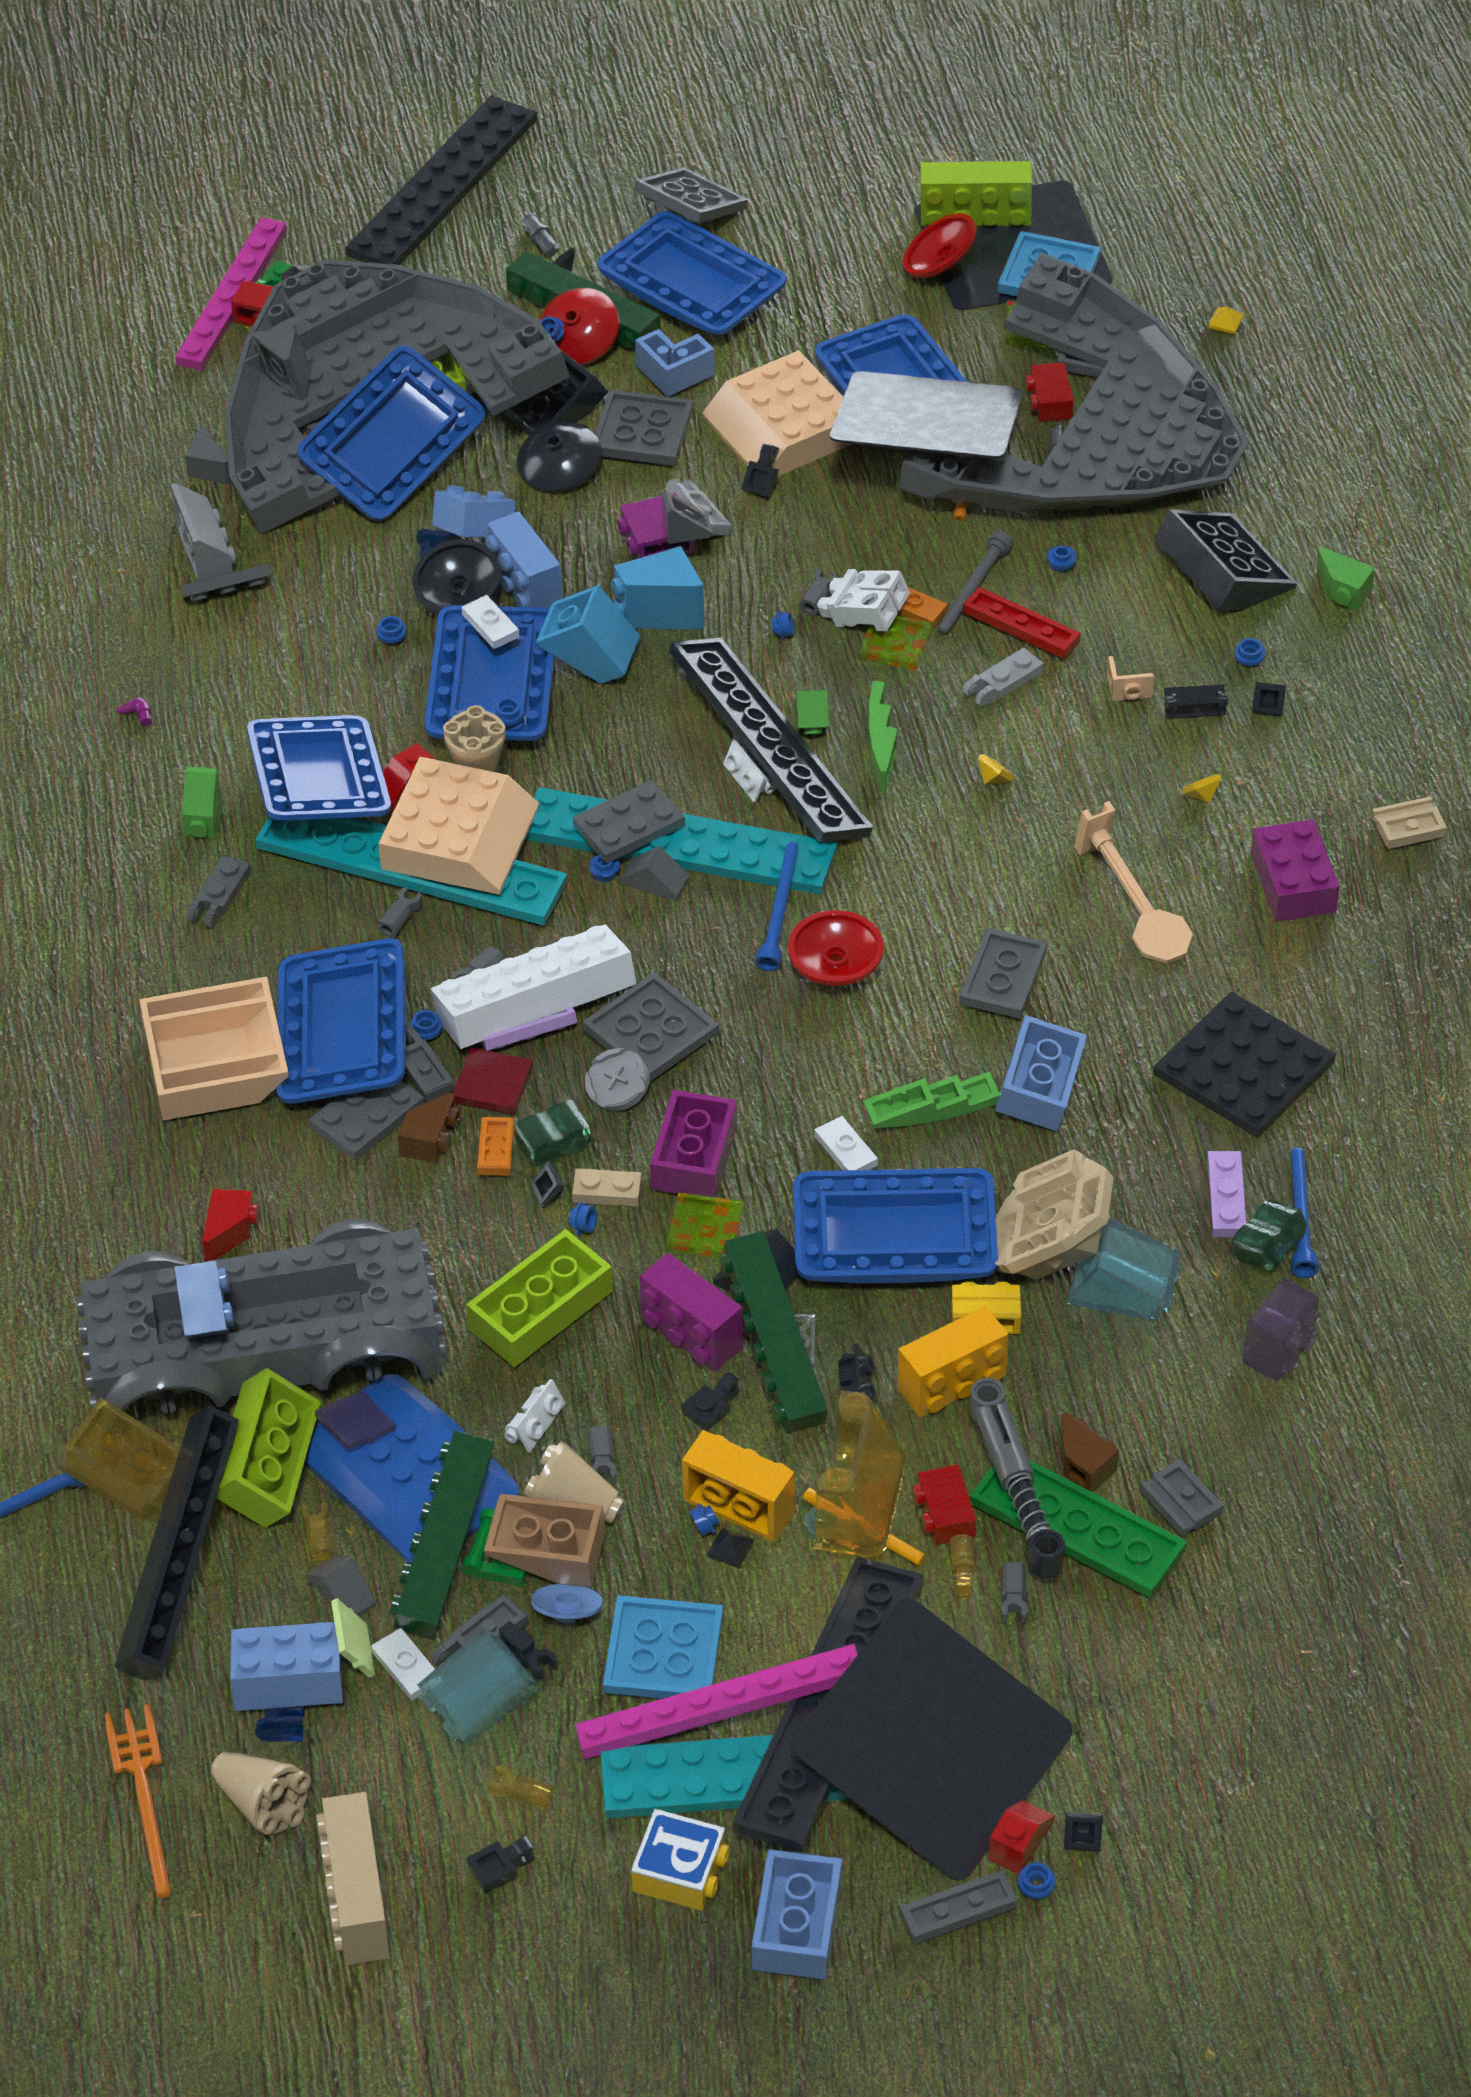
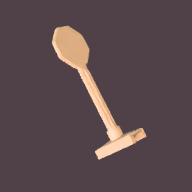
M1110 801L1104 803L1102 813L1091 816L1088 809L1082 811L1074 847L1080 856L1094 850L1101 851L1141 916L1139 917L1132 940L1141 955L1165 964L1185 957L1193 933L1182 916L1160 909H1153L1115 849L1113 839L1110 836L1115 809Z

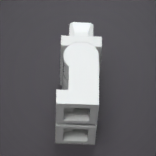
M848 569L843 578H833L829 588L832 596L821 597L817 603V608L823 618H832L836 627L873 624L876 631H887L898 614L897 611H900L910 592L901 571H860L857 573L856 569Z

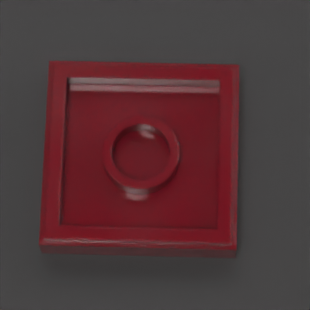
M470 1048L453 1091L456 1097V1104L515 1115L533 1069V1060Z

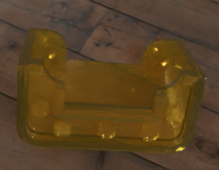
M841 1390L838 1401L839 1434L836 1460L843 1461L844 1458L848 1461L850 1469L831 1468L823 1472L819 1479L816 1494L815 1549L874 1557L882 1554L888 1544L904 1474L905 1456L871 1399L862 1393Z

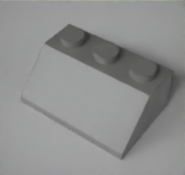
M177 483L171 484L176 528L197 581L232 573V564L236 563V557L233 547H227L228 537L225 528H219L221 521L217 508H211L207 497Z

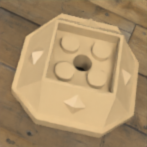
M1075 1149L1020 1172L1013 1184L1015 1189L1004 1200L996 1215L998 1260L994 1263L997 1266L996 1271L1009 1274L1017 1273L1037 1280L1096 1255L1101 1228L1111 1218L1109 1209L1114 1179L1111 1173L1105 1167L1086 1158Z

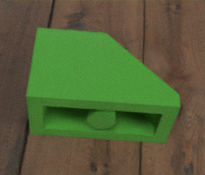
M1320 548L1316 572L1329 600L1357 611L1373 588L1375 568L1326 548Z
M828 690L795 691L797 728H804V734L822 733V727H829Z
M187 766L182 810L185 836L216 839L223 814L218 770Z

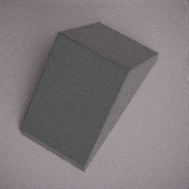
M204 427L198 429L185 455L188 477L223 484L231 483L228 458Z
M667 490L662 492V524L668 544L709 538L713 535L708 515Z
M658 846L632 858L619 881L622 885L677 901L689 881V875L661 846Z
M334 1556L306 1574L307 1580L331 1607V1601L338 1598L348 1608H352L357 1616H361L376 1606V1601L352 1558Z

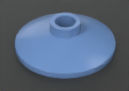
M566 1584L542 1587L536 1590L531 1597V1604L535 1610L555 1618L560 1623H573L577 1619L597 1613L602 1608L603 1601L601 1595L590 1588Z

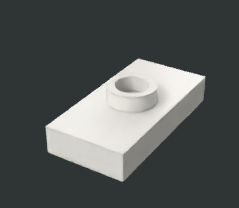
M487 595L462 606V615L493 649L519 638V629Z
M843 1116L814 1129V1137L842 1170H870L878 1166V1158Z
M401 1628L371 1645L373 1655L411 1701L441 1684V1676Z

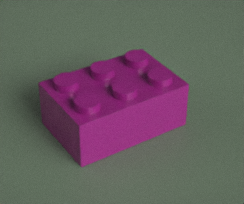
M1314 819L1253 828L1251 857L1275 922L1337 912L1340 886Z
M672 1090L650 1163L652 1190L716 1200L737 1128V1100Z
M667 1252L639 1276L641 1317L650 1328H656L666 1335L674 1346H680L690 1353L698 1364L706 1365L716 1372L743 1349L742 1306Z

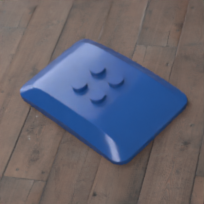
M672 212L656 214L598 260L599 271L627 291L665 313L712 334H724L730 331L786 285V275L781 270Z
M903 314L825 340L815 348L817 360L843 397L852 374L861 371L967 382L920 322L911 315Z
M399 346L300 442L297 448V456L312 472L323 477L326 483L335 485L337 492L368 518L375 521H383L403 505L483 422L485 411L477 400L409 346Z
M452 605L443 608L439 612L424 722L427 734L435 738H444L443 726L453 716L467 711L469 707L474 705L481 706L485 711L493 714V709L500 699L511 697L519 701L523 707L524 716L517 724L505 725V740H537L544 736L548 724L555 656L539 647L536 641L549 608L498 606L519 629V638L495 649L462 615L463 605Z
M355 715L257 719L247 724V736L260 794L266 813L272 819L285 821L373 817L389 813L391 809L390 797L370 726L365 718Z
M387 938L288 956L280 963L278 969L277 1024L289 1074L276 1087L278 1097L282 1102L299 1103L387 1088L396 1085L402 1080L405 1073L406 987L404 950L398 940Z
M984 1169L807 1171L799 1174L794 1180L796 1270L801 1277L807 1280L846 1283L934 1282L986 1277L993 1274L997 1269V1266L994 1264L998 1260L994 1185L992 1175Z
M386 1374L373 1381L315 1423L304 1465L405 1561L412 1564L415 1553L409 1552L415 1531L422 1533L425 1524L420 1522L419 1519L424 1502H432L434 1492L429 1491L434 1471H442L444 1462L439 1461V1456L444 1441L451 1442L454 1430L466 1432L404 1378L395 1374ZM491 1458L466 1539L478 1531L481 1523L478 1521L481 1510L483 1508L496 1509L499 1494L519 1496L517 1483L493 1458Z

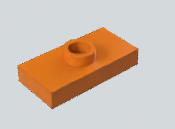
M908 587L910 594L900 611H897L898 615L933 629L948 612V604Z
M482 1117L477 1164L478 1175L511 1176L515 1130L514 1118Z

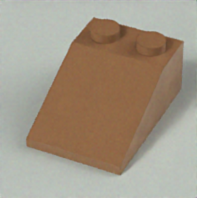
M499 1494L484 1553L486 1556L558 1584L592 1587L606 1534L603 1506Z

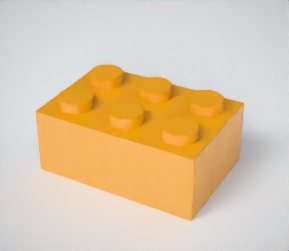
M984 1306L899 1348L898 1391L917 1416L921 1418L929 1413L940 1411L945 1405L959 1398L963 1399L970 1396L972 1385L977 1380L982 1378L1001 1380L1002 1377L1006 1376L1008 1333L987 1306Z
M702 1430L682 1459L683 1500L698 1507L697 1504L701 1503L703 1508L710 1505L716 1516L772 1542L776 1541L795 1513V1472L782 1463L772 1462L761 1457L752 1449H744L729 1442L721 1435H713L705 1430Z

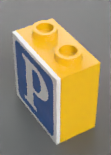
M655 1809L631 1870L632 1892L703 1911L707 1898L713 1899L716 1894L719 1877L716 1876L719 1867L724 1868L729 1858L730 1846L726 1845L725 1828Z

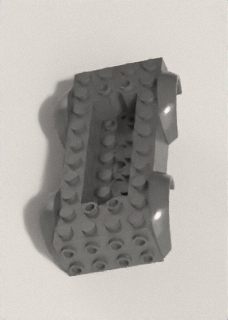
M346 1219L333 1223L321 1230L307 1246L214 1260L217 1261L219 1268H225L228 1276L230 1293L224 1294V1301L231 1304L235 1327L229 1328V1333L186 1339L175 1267L192 1263L177 1254L165 1251H144L131 1255L115 1265L105 1278L82 1281V1296H76L79 1317L85 1316V1319L79 1321L81 1340H88V1343L82 1346L84 1365H91V1368L85 1370L87 1390L95 1391V1393L89 1394L92 1414L99 1413L101 1427L106 1426L111 1429L123 1428L122 1417L124 1411L139 1398L145 1400L159 1398L161 1411L168 1413L167 1403H169L170 1413H172L176 1409L174 1401L176 1395L195 1390L208 1395L215 1402L216 1407L224 1406L231 1396L240 1394L243 1382L265 1368L270 1369L295 1386L312 1383L316 1388L326 1390L332 1375L345 1365L349 1367L363 1365L366 1368V1377L369 1380H373L372 1370H374L376 1380L381 1376L380 1362L393 1360L396 1356L404 1357L417 1364L422 1373V1379L433 1377L438 1372H442L441 1358L447 1357L444 1337H438L439 1334H444L442 1315L439 1312L434 1313V1310L439 1309L437 1290L429 1288L430 1285H435L432 1265H425L424 1262L430 1261L427 1241L420 1242L418 1228L394 1232L380 1223L366 1219Z

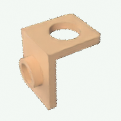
M1108 656L1107 681L1112 701L1151 698L1153 696L1154 676L1152 673L1117 676L1113 656Z

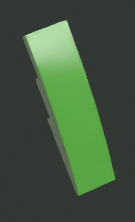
M873 681L869 701V753L879 791L886 793L897 753L898 728L891 727V705L885 704V682Z
M989 1071L961 1082L958 1075L927 1085L924 1078L864 1100V1105L874 1128L901 1127L940 1121L996 1105L1000 1093Z

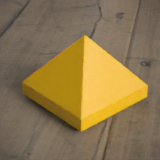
M1218 307L1208 324V328L1235 335L1244 318V314L1229 307Z
M985 754L979 755L978 760L984 784L1012 782L1015 779L1014 775L999 762Z
M1218 774L1206 777L1183 787L1182 792L1185 795L1210 803L1222 778Z

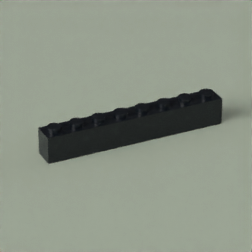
M210 1405L189 1418L114 1664L115 1668L144 1681L165 1670L239 1419Z

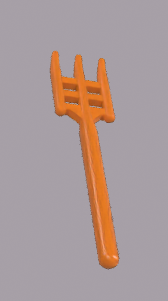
M145 1704L144 1711L147 1729L136 1731L130 1709L126 1708L124 1711L127 1733L116 1736L110 1713H105L106 1733L114 1772L120 1774L123 1771H127L134 1775L135 1790L156 1895L161 1899H165L170 1896L171 1888L150 1784L146 1772L152 1765H161L163 1760L155 1721L149 1704ZM149 1738V1742L138 1744L139 1740ZM125 1743H129L130 1745L129 1747L120 1749L118 1746ZM152 1752L151 1756L141 1758L142 1753ZM132 1756V1760L121 1762V1758Z

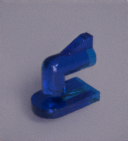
M419 530L416 535V541L421 544L419 558L421 559L433 547L446 541L455 540V534L442 530Z
M305 1706L265 1709L264 1718H261L256 1723V1736L263 1741L269 1742L303 1741L302 1717H304Z

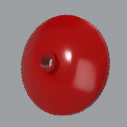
M955 213L931 223L908 246L903 258L905 270L912 277L930 278L956 267L965 258L975 241L977 232L975 221L968 214Z
M577 288L560 294L547 305L539 319L540 322L543 318L550 316L559 318L563 322L564 335L560 340L555 341V344L581 366L595 362L604 356L614 344L620 327V318L614 303L604 293L591 288ZM576 316L574 320L569 321L572 317Z
M843 910L823 911L808 916L796 925L788 941V954L794 968L813 982L831 986L853 984L865 979L878 968L884 953L883 938L878 928L867 918Z

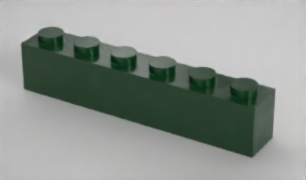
M528 251L524 252L506 268L507 290L543 308H546L560 294L572 289L591 288L607 295L617 308L620 318L619 332L615 342L625 348L636 352V339L658 329L661 331L660 314Z
M764 1230L725 1240L723 1254L719 1255L720 1264L724 1274L729 1273L733 1282L730 1284L733 1301L740 1303L742 1306L743 1330L745 1333H751L754 1342L751 1344L754 1361L756 1363L761 1362L763 1367L762 1383L766 1393H772L775 1401L772 1404V1410L777 1424H783L786 1434L825 1424L828 1409Z
M454 1430L451 1442L444 1441L439 1456V1461L444 1462L442 1471H434L429 1491L434 1492L432 1502H424L419 1519L420 1522L425 1524L422 1533L415 1531L409 1552L415 1553L412 1564L405 1562L399 1583L405 1584L402 1595L395 1593L389 1614L395 1615L394 1629L398 1630L401 1628L407 1633L431 1640L435 1639L492 1458L495 1441Z

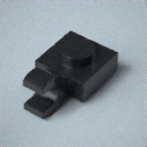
M762 444L758 462L749 461L741 489L766 497L772 496L779 469L773 468L772 464L778 456L779 447Z
M728 1372L718 1381L714 1390L704 1385L681 1405L682 1413L702 1430H710L730 1413V1404L728 1402L740 1393V1389L735 1386L739 1383V1379L731 1372Z
M510 1621L499 1628L500 1649L524 1670L529 1668L535 1678L539 1680L544 1678L543 1669L539 1664L548 1663L554 1669L557 1667L556 1655L547 1649H535L534 1639L528 1631L523 1628L519 1630Z
M527 1837L516 1840L504 1849L499 1841L467 1857V1866L484 1893L516 1877L515 1866L521 1867L533 1862L535 1856L532 1850L534 1849Z

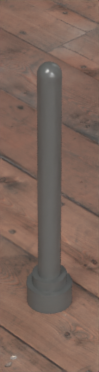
M995 530L989 537L987 553L939 624L938 630L940 633L947 634L963 611L964 602L979 587L997 557L1006 555L1012 547L1013 539L1005 531Z

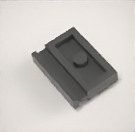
M1181 1459L1155 1473L1152 1479L1147 1482L1145 1480L1140 1482L1139 1491L1182 1537L1187 1536V1532L1193 1528L1196 1530L1223 1514L1224 1505Z

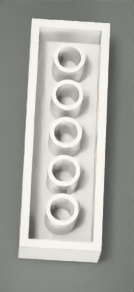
M605 924L591 927L586 932L572 937L561 938L558 942L545 947L533 948L528 953L515 958H506L493 966L476 969L460 978L446 980L441 985L430 989L435 1012L442 1021V1027L459 1048L462 1049L483 1041V1037L539 1020L543 1016L544 1018L565 1011L568 1007L572 1006L573 1008L636 984L631 952Z

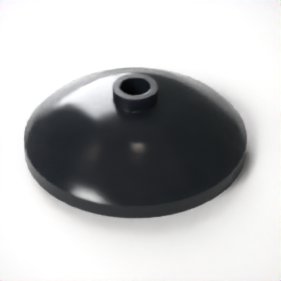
M561 421L545 425L528 436L521 445L517 455L519 474L529 487L540 492L561 493L572 490L588 481L597 471L602 459L601 443L596 433L581 423Z
M466 539L450 540L433 547L422 556L414 569L412 584L415 595L421 605L438 615L447 606H464L486 595L492 599L500 585L501 570L496 556L485 545Z

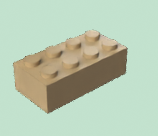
M366 1792L322 1798L324 1813L316 1815L336 1952L343 1951L345 1965L388 1959L390 1954Z

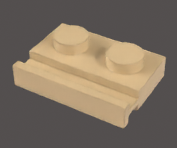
M1431 796L1372 810L1371 818L1373 821H1376L1377 829L1387 849L1444 837L1447 833V826L1437 807L1432 804Z

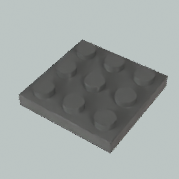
M685 167L638 179L634 187V191L642 194L644 199L658 202L664 205L667 211L679 213L685 216L689 222L701 224L707 220L718 219V217L732 215L735 212L745 210L748 202L747 198Z
M609 389L595 431L601 443L602 456L675 466L693 412V400Z
M653 972L583 1021V1030L607 1050L624 1048L640 1055L649 1069V1079L651 1082L719 1034V1024L657 973Z

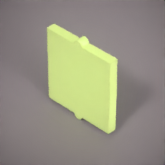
M338 1598L332 1600L331 1604L339 1653L349 1660L355 1669L358 1668L369 1678L374 1676L375 1670L367 1623L357 1616L352 1608H348Z

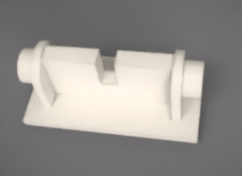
M733 740L723 762L726 769L753 802L757 801L760 793H773L776 787L760 769V766L745 747L740 746L736 740Z
M550 1379L546 1385L535 1387L530 1397L521 1407L525 1414L517 1413L513 1420L505 1427V1438L511 1443H515L517 1440L522 1441L527 1452H531L566 1404L553 1379Z

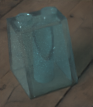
M1110 1218L1108 1223L1101 1228L1097 1254L1077 1262L1067 1303L1084 1308L1154 1320L1163 1310L1167 1311L1174 1301L1175 1293L1172 1292V1289L1181 1272V1267L1178 1266L1181 1252Z
M484 1628L417 1684L423 1692L419 1698L432 1713L437 1710L445 1719V1722L441 1725L454 1741L460 1738L461 1741L467 1743L478 1737L541 1690L540 1686L499 1635Z

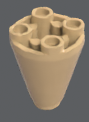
M474 705L469 707L467 711L453 716L444 724L445 744L455 764L491 772L496 771L506 738L505 725L498 716L485 711L481 706Z
M560 1442L557 1446L554 1444L549 1445L540 1461L541 1464L545 1465L540 1476H532L523 1494L533 1498L602 1505L605 1521L612 1525L625 1502L624 1499L618 1496L619 1492L567 1444Z
M223 1752L216 1757L211 1767L212 1776L254 1828L265 1835L277 1834L288 1826L296 1827L301 1823L305 1814L303 1807L311 1782L310 1775L292 1764L237 1752Z

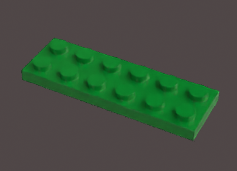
M1029 1460L1035 1475L1031 1486L1037 1489L1036 1499L1041 1500L1040 1509L1046 1512L1044 1516L1045 1522H1049L1050 1528L1060 1533L1064 1538L1065 1554L1151 1599L1185 1552L1187 1541ZM992 1465L970 1494V1502L973 1506L1023 1531L1021 1527L1023 1521L1017 1517L1018 1510L1013 1507V1498L1009 1496L1008 1491L1002 1488L995 1467Z

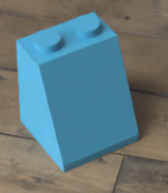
M681 546L614 566L615 578L611 580V585L616 600L612 602L634 628H704L703 583Z
M597 585L553 602L536 643L542 649L602 684L611 680H619L627 673L629 662L635 652L640 635L601 587Z

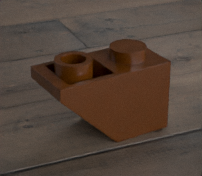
M447 1093L407 1111L398 1133L400 1156L438 1164L442 1151L447 1152L449 1148L450 1131L452 1127H457L461 1111L460 1108H456L455 1094Z
M1068 1412L1062 1414L1060 1440L1063 1475L1079 1486L1094 1492L1117 1471L1119 1450L1112 1441L1102 1438L1092 1431L1083 1420L1076 1419Z

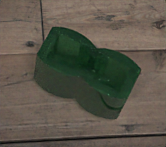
M572 1100L558 1103L543 1113L527 1116L514 1125L515 1140L532 1167L545 1165L548 1161L554 1162L562 1154L579 1152L591 1142L590 1127Z
M1271 1199L1262 1203L1255 1211L1251 1221L1244 1224L1231 1241V1246L1237 1260L1267 1271L1276 1267L1284 1259L1287 1249L1294 1246L1305 1235L1307 1223L1302 1210Z

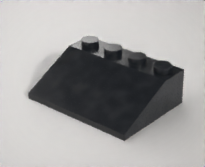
M562 350L560 351L570 377L501 412L529 435L551 423L561 421L577 422L590 414L608 393V390L592 373Z
M1169 510L1154 538L1163 547V552L1172 557L1179 565L1178 568L1195 582V587L1204 592L1211 600V604L1221 611L1243 610L1293 590L1298 585L1293 577L1233 513Z

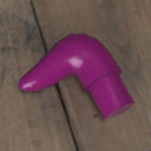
M134 698L116 709V712L119 714L137 712L142 726L146 727L152 724L150 705L143 698Z

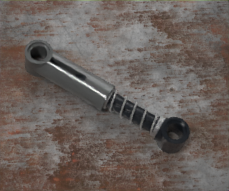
M982 1378L977 1380L971 1388L970 1416L979 1426L1002 1488L1008 1491L1009 1496L1013 1498V1507L1018 1510L1017 1517L1023 1521L1021 1527L1027 1533L1026 1545L1029 1550L1028 1562L1030 1570L1038 1577H1055L1062 1571L1064 1566L1065 1540L1060 1533L1050 1528L1049 1522H1045L1044 1516L1046 1512L1040 1509L1041 1500L1036 1499L1035 1496L1037 1489L1031 1486L1035 1475L1005 1401L1004 1386L996 1379Z

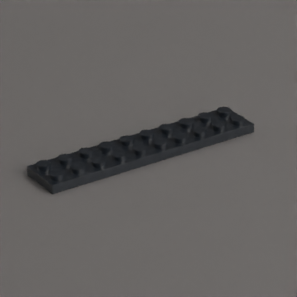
M491 95L345 247L346 256L366 263L400 266L537 121V111Z
M722 638L674 641L671 643L670 654L819 842L870 836L873 829L871 823Z
M857 1556L811 1656L855 1644L858 1655L901 1599L913 1598L917 1600L924 1584V1574ZM831 1688L789 1701L732 1823L734 1833L803 1852L833 1785L793 1754L791 1741Z

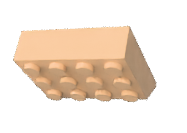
M799 350L727 380L702 413L703 419L747 466L749 461L758 462L763 443L779 447L778 456L772 464L773 468L779 469L778 476L852 445L835 442L829 438L843 396Z
M419 757L379 842L381 869L500 895L539 809V802L509 775Z
M267 977L139 999L162 1120L260 1103L289 1076Z

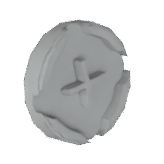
M624 1048L606 1050L592 1061V1066L585 1075V1089L592 1101L602 1109L610 1111L628 1109L638 1103L646 1093L650 1082L649 1069L640 1055Z

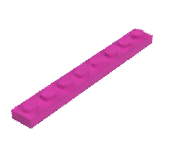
M260 218L175 356L176 365L201 371L204 369L233 321L231 300L244 280L257 282L287 233V224L285 222Z
M855 1644L577 1723L576 1727L584 1759L601 1755V1751L629 1747L830 1689L857 1656Z

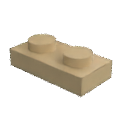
M576 1169L572 1200L574 1203L639 1206L642 1174L641 1172Z

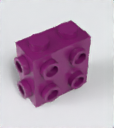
M662 496L620 506L621 518L617 519L618 531L621 536L625 535L628 552L630 555H634L636 559L680 546L685 554L695 552V540L668 544L662 524Z

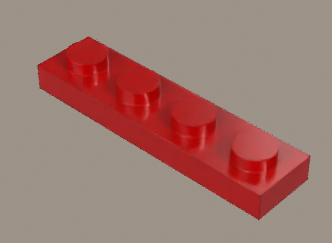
M978 587L963 604V613L1063 659L1080 642V632L981 587Z

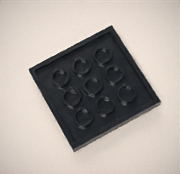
M1231 991L1154 1065L1153 1075L1254 1137L1259 1138L1335 1062L1336 1053Z

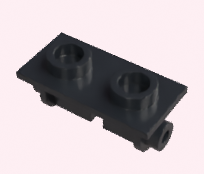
M1225 684L1164 688L1165 718L1226 715L1228 695L1225 693Z
M858 1343L854 1344L855 1354L845 1353L838 1362L841 1385L851 1384L840 1388L841 1409L845 1411L847 1416H855L858 1414V1411L865 1409L870 1417H874L873 1402L877 1401V1395L872 1384L871 1375L875 1374V1366L872 1357L869 1354L866 1355Z

